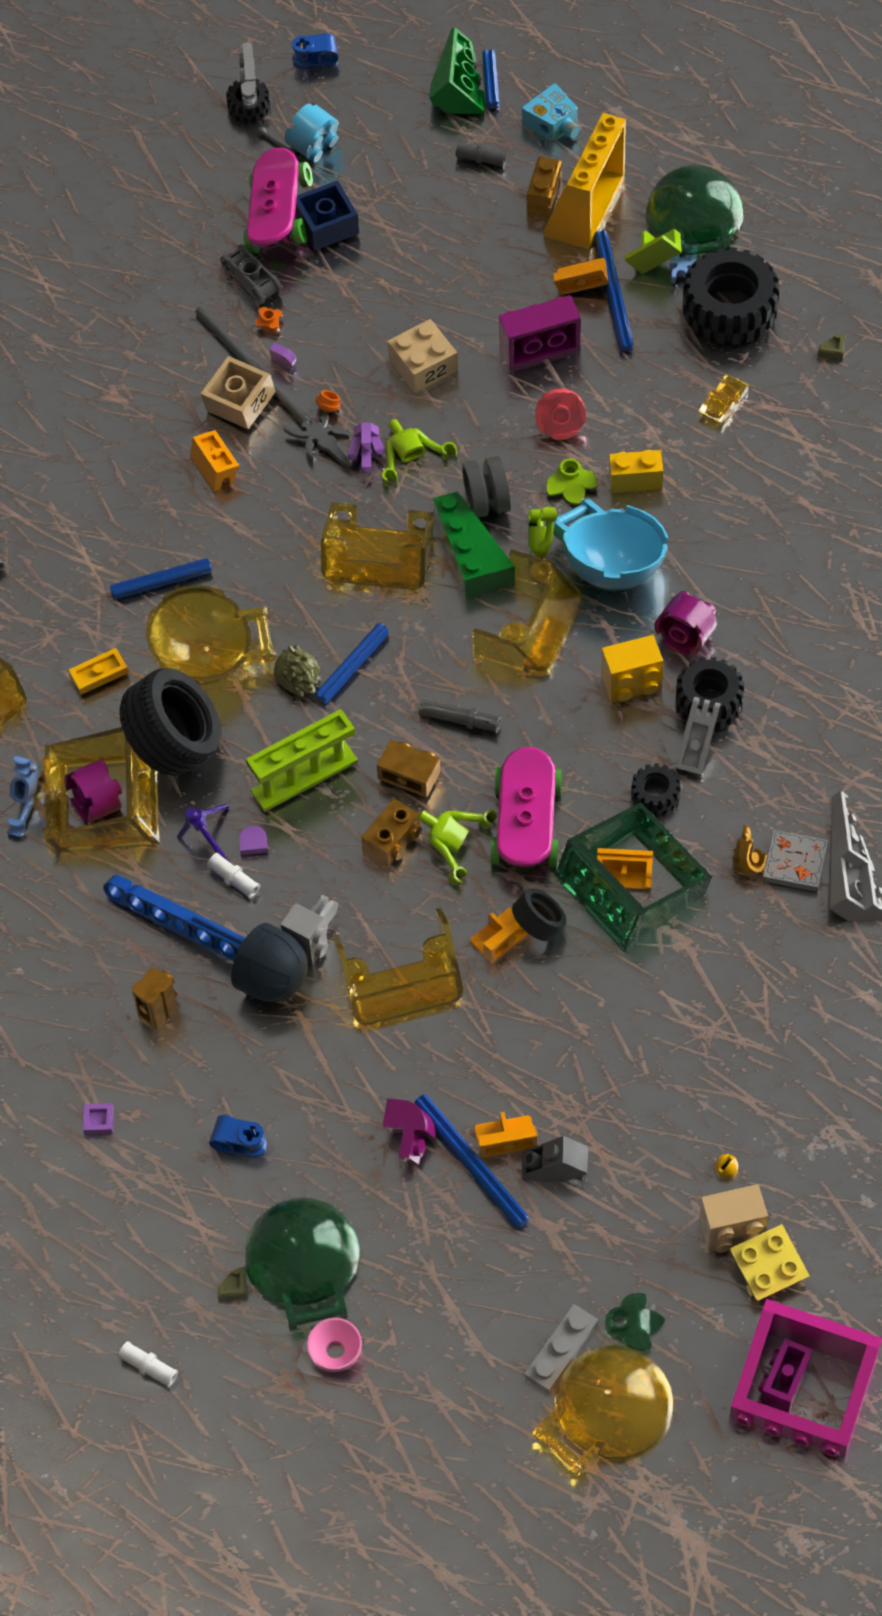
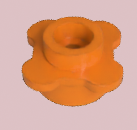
M261 307L258 310L259 317L255 320V325L266 332H272L279 328V318L283 316L280 309L273 310Z

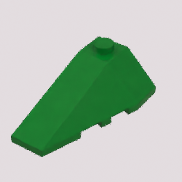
M453 27L450 31L430 85L429 99L435 107L441 108L445 113L481 114L484 111L485 95L484 91L479 90L478 82L481 81L480 74L475 72L473 66L476 63L472 41L456 27Z

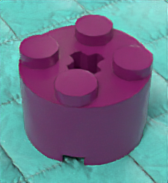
M680 591L672 597L656 619L654 625L657 635L661 633L664 638L662 642L672 651L682 655H689L691 652L696 654L702 649L717 626L714 615L716 609L712 604L703 602L686 591Z
M103 759L91 762L64 776L66 791L72 790L73 798L70 799L72 806L84 822L88 821V824L121 808L118 796L122 794L121 786L116 779H111L108 774V767Z

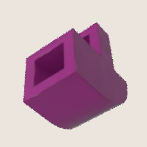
M387 1098L382 1127L392 1134L402 1135L398 1157L408 1164L419 1165L420 1157L425 1152L424 1137L435 1138L434 1123L431 1117L414 1103L407 1100Z

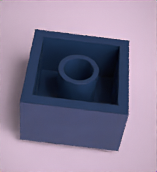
M338 180L297 195L295 218H301L305 222L308 240L314 251L359 234L358 214Z

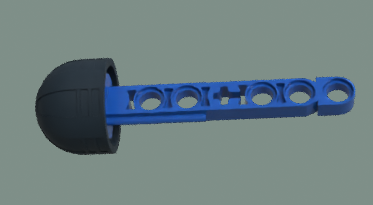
M113 875L103 885L106 896L113 902L125 908L128 907L133 912L233 961L231 971L233 987L253 998L264 1002L282 1001L295 994L305 981L308 961L303 947L290 934L269 923L258 925L245 938L140 885H133L132 881L122 876Z

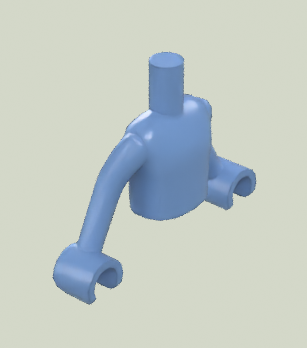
M15 756L13 762L16 764L12 772L18 774L11 781L10 795L14 801L18 803L25 802V805L18 820L9 818L8 824L10 828L7 834L22 837L26 827L25 822L34 805V794L37 791L38 779L44 773V767L36 765L30 759Z

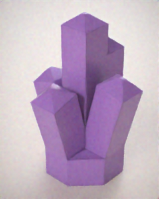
M360 423L353 427V439L348 452V459L358 461L361 451L362 473H371V447L375 456L384 454V446L379 437V427L372 423Z

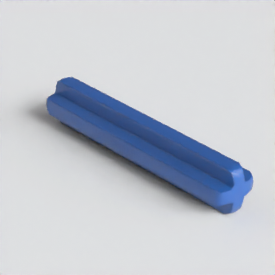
M492 49L484 50L482 58L486 107L488 109H497L499 107L495 51Z

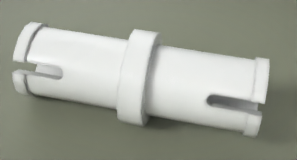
M215 853L209 859L207 867L224 878V883L228 886L233 885L249 899L256 895L260 884L244 874L240 866L232 865L220 856L219 853Z
M128 1341L122 1346L118 1354L119 1359H123L139 1369L140 1374L143 1376L149 1375L165 1384L168 1388L174 1383L178 1375V1370H174L158 1360L157 1355L152 1352L148 1354Z

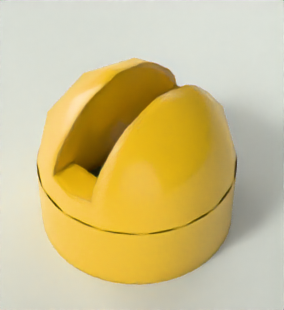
M723 1154L718 1157L715 1163L717 1176L728 1180L737 1175L738 1161L734 1156ZM726 1161H729L730 1163L727 1165L725 1170L721 1169V1167L726 1163Z

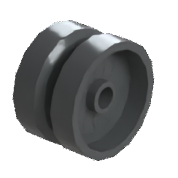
M497 455L485 458L483 472L480 464L475 460L462 463V477L469 507L478 518L487 517L490 510L489 502L496 514L510 512L509 486L500 457Z

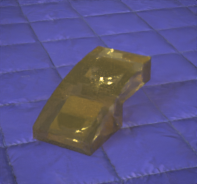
M726 374L717 389L710 392L699 412L722 423L749 390L748 384Z

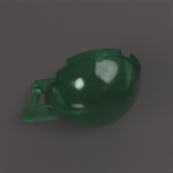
M691 164L674 169L659 180L651 191L647 202L646 220L656 237L672 229H676L681 234L682 253L678 256L679 259L686 258V255L715 253V250L722 248L724 251L730 250L728 237L735 231L739 232L744 220L743 202L734 183L722 172L710 166ZM720 240V242H718V243H709V242H714V241Z
M306 1197L287 1199L263 1212L254 1222L245 1246V1268L251 1284L263 1298L266 1296L276 1303H284L290 1331L296 1330L298 1325L340 1316L341 1319L347 1318L348 1314L342 1289L347 1287L354 1275L357 1276L361 1252L356 1232L344 1213L329 1203ZM335 1295L337 1302L335 1305L296 1314L293 1312L292 1305L314 1304Z

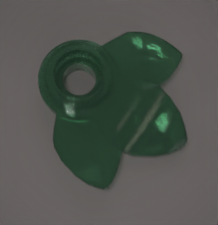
M634 1293L627 1295L621 1302L620 1307H615L607 1313L605 1325L611 1334L621 1336L628 1347L636 1350H648L652 1347L649 1335L657 1332L663 1326L665 1318L659 1313L645 1308L646 1294ZM622 1319L625 1321V1325L617 1326L615 1321Z

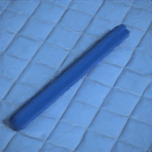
M606 230L596 231L594 239L599 259L604 258L607 265L609 284L605 285L619 347L622 352L631 351L633 349V340L608 232Z
M425 1094L417 1098L414 1102L415 1105L431 1117L436 1133L516 1228L523 1227L529 1221L527 1213L432 1100Z

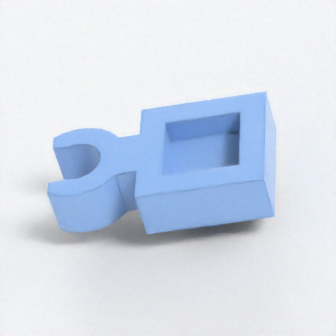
M681 245L682 253L671 258L670 270H673L671 276L672 284L676 283L677 277L685 278L688 269L692 268V264L697 259L698 246Z

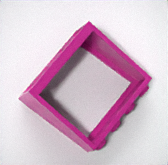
M766 1299L731 1404L730 1417L734 1418V1421L740 1425L760 1427L771 1436L778 1437L783 1435L791 1438L794 1443L800 1446L808 1447L812 1445L820 1448L823 1453L829 1456L837 1457L840 1455L845 1457L878 1360L882 1338ZM767 1335L783 1340L786 1338L815 1351L860 1366L840 1430L747 1399Z

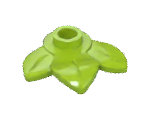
M572 458L563 460L558 466L557 473L551 475L547 481V493L549 496L562 494L563 498L573 505H578L584 500L586 489L598 487L595 474L592 471L583 469L581 464Z

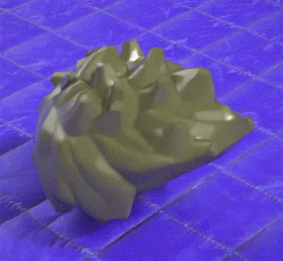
M298 644L294 647L288 646L287 650L283 649L273 669L275 680L285 689L287 688L288 691L295 693L301 698L304 697V694L314 695L316 691L314 686L318 685L319 682L317 680L320 675V667L317 660L312 654L299 648Z

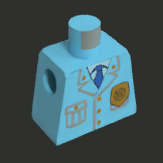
M555 83L522 107V124L551 141L556 140L564 133L570 138H575L581 130V127L576 124L577 106Z

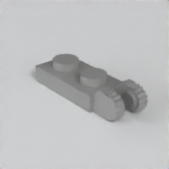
M251 42L242 43L243 53H239L240 68H244V72H240L243 105L251 110L257 106L253 47Z

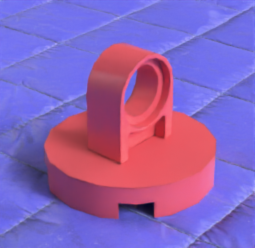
M553 389L545 393L538 400L535 408L536 424L543 434L551 436L552 439L567 440L576 436L579 433V429L585 424V405L581 397L575 392L567 389Z

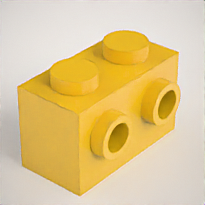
M661 450L609 454L611 493L663 489L664 470Z

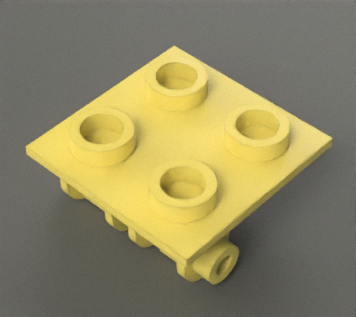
M782 1224L730 1248L748 1284L746 1286L747 1292L750 1297L754 1296L756 1301L810 1277Z

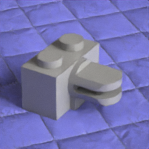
M324 895L318 898L311 910L295 903L281 923V930L290 934L300 943L306 953L307 961L311 965L315 963L318 957L322 958L328 949L327 925L338 909V903L334 900L329 901V898Z

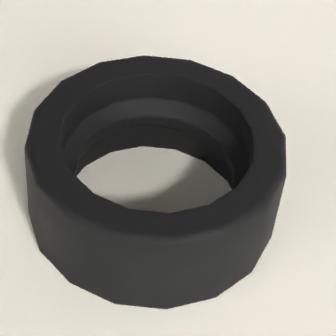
M528 888L512 905V913L515 920L528 934L538 940L551 941L566 925V916L559 904L548 894L538 889Z

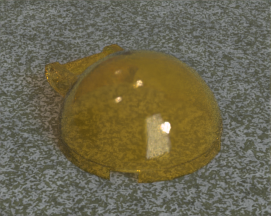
M191 585L178 588L164 595L162 602L150 611L146 623V639L150 654L160 668L181 671L190 676L199 685L217 683L231 676L243 664L271 662L277 658L276 650L272 649L268 619L270 618L269 609L265 607L239 609L234 601L224 595L225 591L209 586ZM248 622H257L262 649L250 650L251 631Z
M620 1345L598 1346L579 1355L564 1370L554 1394V1411L535 1428L532 1435L537 1440L542 1439L571 1467L570 1472L575 1477L579 1476L599 1456L604 1459H624V1462L646 1455L667 1434L673 1418L672 1390L662 1369L643 1352ZM558 1423H560L562 1429L574 1443L587 1451L581 1458H578L551 1432Z

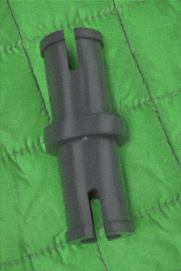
M459 141L455 156L476 160L478 164L485 162L503 167L506 152L486 148V145L483 144L476 146Z

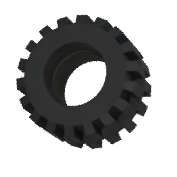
M705 657L699 658V662L693 660L689 662V667L684 666L681 674L678 675L676 684L677 711H680V717L688 721L693 699L698 697L700 702L697 709L702 710L705 699L710 701L708 712L713 713L715 702L721 704L715 727L723 729L726 723L731 725L735 722V717L738 718L741 713L744 695V681H742L741 673L736 672L737 667L733 664L728 666V661L724 659L717 661V657H711V660H706ZM704 689H713L719 691L722 696L709 699L698 695L697 692Z

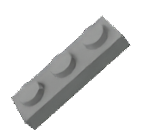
M573 1304L525 1372L524 1378L550 1394L599 1324V1319Z

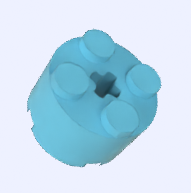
M309 103L295 114L291 120L295 124L292 129L287 128L284 139L289 146L316 163L327 146L331 148L336 144L339 138L336 134L339 122L313 103L311 105Z

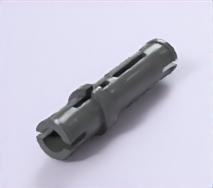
M422 699L420 706L431 709L419 708L420 716L467 725L469 729L477 727L494 731L495 733L500 728V725L489 723V721L501 723L500 715L482 713L477 708L469 710Z

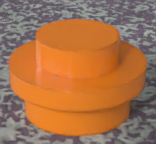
M322 390L315 399L319 405L318 407L325 412L337 411L341 405L339 402L340 396L329 390Z

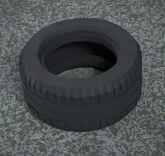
M168 668L157 669L129 687L123 694L119 715L124 735L137 756L155 771L171 776H181L211 758L218 750L221 739V724L218 713L203 688L185 673Z

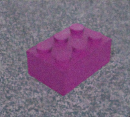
M571 295L562 298L558 297L548 302L533 304L523 309L499 315V347L509 369L581 349V317Z

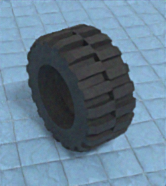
M722 248L715 250L713 254L709 252L702 256V260L697 259L685 275L682 306L685 320L688 325L693 326L692 330L698 335L703 334V338L708 341L713 339L717 341V344L725 345V342L732 343V345H739L742 341H745V343L751 342L755 336L759 338L765 334V331L771 328L777 316L780 289L778 276L768 262L764 263V258L758 254L752 255L751 251L745 249L737 251V248H730V250L724 251ZM734 289L746 293L751 298L742 303L728 304L714 299L711 295L720 290Z

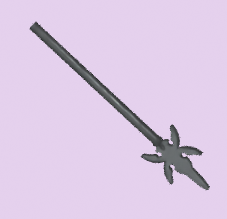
M202 306L195 310V314L241 362L264 371ZM272 379L276 391L274 396L302 425V430L284 427V432L296 438L307 439L305 449L309 458H312L313 442H317L318 448L328 452L346 468H350V461L337 446L336 439L334 438L343 437L349 439L350 434L340 428L327 427L329 416L328 412L323 410L320 417L321 423H317V419L310 418Z

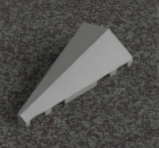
M839 791L832 796L830 909L847 921L882 920V902L880 899L882 897V888H876L873 880L874 866L863 837L855 832L853 826L856 822L855 815L849 814L846 807L848 796L844 792Z

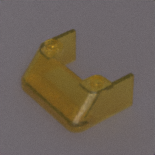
M511 549L509 557L515 566V579L544 587V590L528 625L517 622L509 623L504 626L500 636L474 628L472 632L473 655L536 676H544L550 673L554 667L581 607L582 595L580 590L551 561Z
M441 908L435 909L441 934L430 937L423 943V960L370 974L367 963L361 958L352 957L347 959L338 935L332 936L344 987L353 1016L358 1023L372 1025L451 1004L461 998L463 985L451 929Z

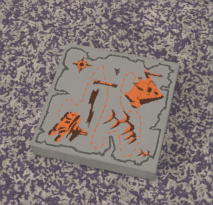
M774 830L763 882L818 892L828 840Z

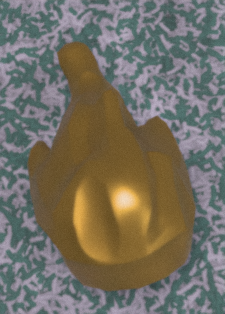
M743 825L742 837L738 838L737 846L733 849L734 856L732 860L733 868L737 873L752 877L763 870L767 855L757 848L753 852L754 844L750 828L747 825Z

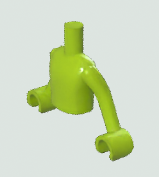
M392 419L388 425L394 435L386 441L387 469L382 472L383 486L388 487L387 479L390 478L394 479L396 483L398 482L394 451L399 455L402 462L406 463L421 457L426 452L424 447L426 446L442 454V459L447 461L448 452L453 453L455 457L457 456L456 445L453 442H446L441 446L430 440L421 430L417 428L403 430L398 420Z
M554 507L532 509L528 512L529 523L537 524V526L528 527V548L534 557V574L544 575L545 557L553 541L554 522L557 521L558 515Z
M424 810L419 814L417 819L431 828L429 832L430 844L441 853L452 870L448 874V881L451 885L459 886L462 884V881L457 878L456 874L461 877L467 875V870L462 866H458L450 853L455 854L469 831L456 820L478 822L481 828L490 829L493 825L486 817L490 820H495L497 813L494 810H487L483 814L445 811L437 818Z

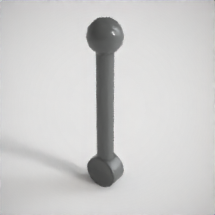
M264 127L257 129L259 136H265L278 147L288 149L296 156L295 149L286 147L267 133Z

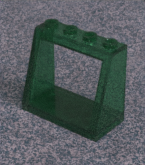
M641 802L568 839L555 872V876L625 951L635 946L704 896L712 879L708 871L697 862L690 852L675 839L672 833ZM633 834L648 851H653V856L682 885V888L643 908L597 859V848L611 849Z

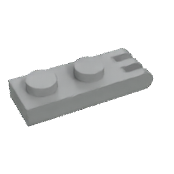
M694 697L675 768L701 775L721 704L715 702L713 713L708 712L710 701L705 699L701 710L697 709L700 698Z

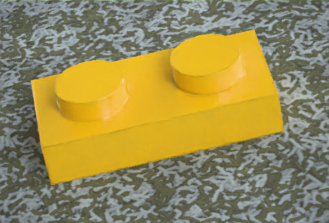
M117 648L68 669L69 676L80 695L129 673L128 667Z

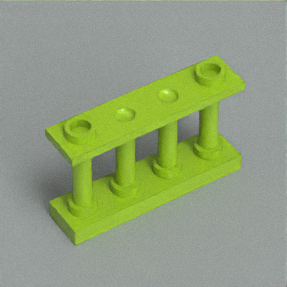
M342 709L246 758L247 766L260 783V785L251 789V793L264 812L358 763L357 757L345 742V739L355 735V728Z

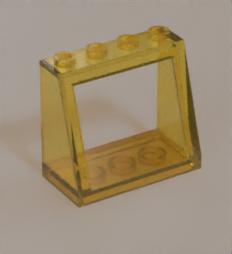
M122 727L45 746V757H43L42 763L45 770L43 790L46 803L43 804V812L46 817V827L43 829L45 841L57 852L146 846L159 843L157 771L145 764L133 751L124 735ZM100 759H103L106 764L126 763L127 816L69 829L68 791H66L64 776L68 774V767L85 766Z

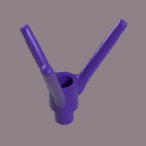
M224 804L207 810L188 808L185 811V824L179 831L177 838L181 839L189 828H192L194 831H200L213 850L227 860L223 851L205 828L207 824L205 817L229 808V805Z

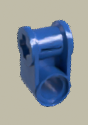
M332 34L298 36L292 41V48L295 51L292 61L296 67L330 66L338 61L336 40Z
M219 1115L217 1117L209 1141L210 1147L220 1152L234 1153L251 1158L259 1157L265 1153L267 1142L260 1124L227 1115Z

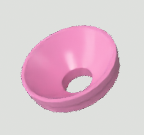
M330 1318L321 1321L311 1330L308 1336L307 1347L310 1358L320 1369L328 1372H341L353 1366L358 1360L362 1341L359 1331L352 1323L340 1318ZM332 1344H340L344 1348V1354L339 1358H331L327 1354L328 1347Z

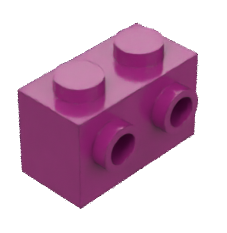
M786 1338L780 1350L775 1348L769 1365L773 1366L769 1376L764 1374L758 1391L762 1393L761 1404L790 1413L811 1364L813 1349Z

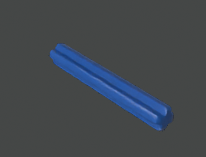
M204 558L111 584L110 592L113 599H119L211 573L212 567L209 559Z
M382 623L376 624L316 691V699L323 704L328 703L389 635V629Z

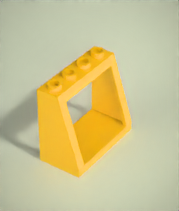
M602 113L544 228V237L590 250L595 240V232L600 230L624 181L626 119Z

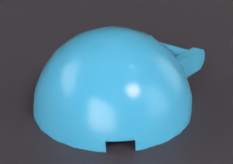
M585 499L580 503V506L558 516L557 521L554 522L553 535L563 543L565 554L572 569L584 581L600 589L622 591L644 583L658 570L667 553L668 535L663 525L647 512L627 505V510L609 509L604 511L592 500ZM578 519L577 521H575L574 523H572L569 527L566 526V524H568V523H570V522H572V521Z

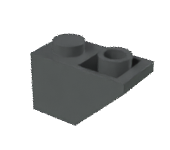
M566 1136L558 1137L525 1150L522 1154V1178L525 1180L568 1181L588 1172V1146Z

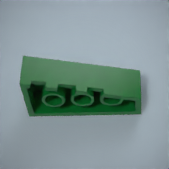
M459 492L433 498L434 518L465 598L514 585L515 566Z

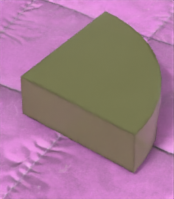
M837 334L833 338L822 342L819 346L817 357L843 360L846 334Z
M245 1267L234 1269L220 1283L217 1292L218 1301L248 1298Z

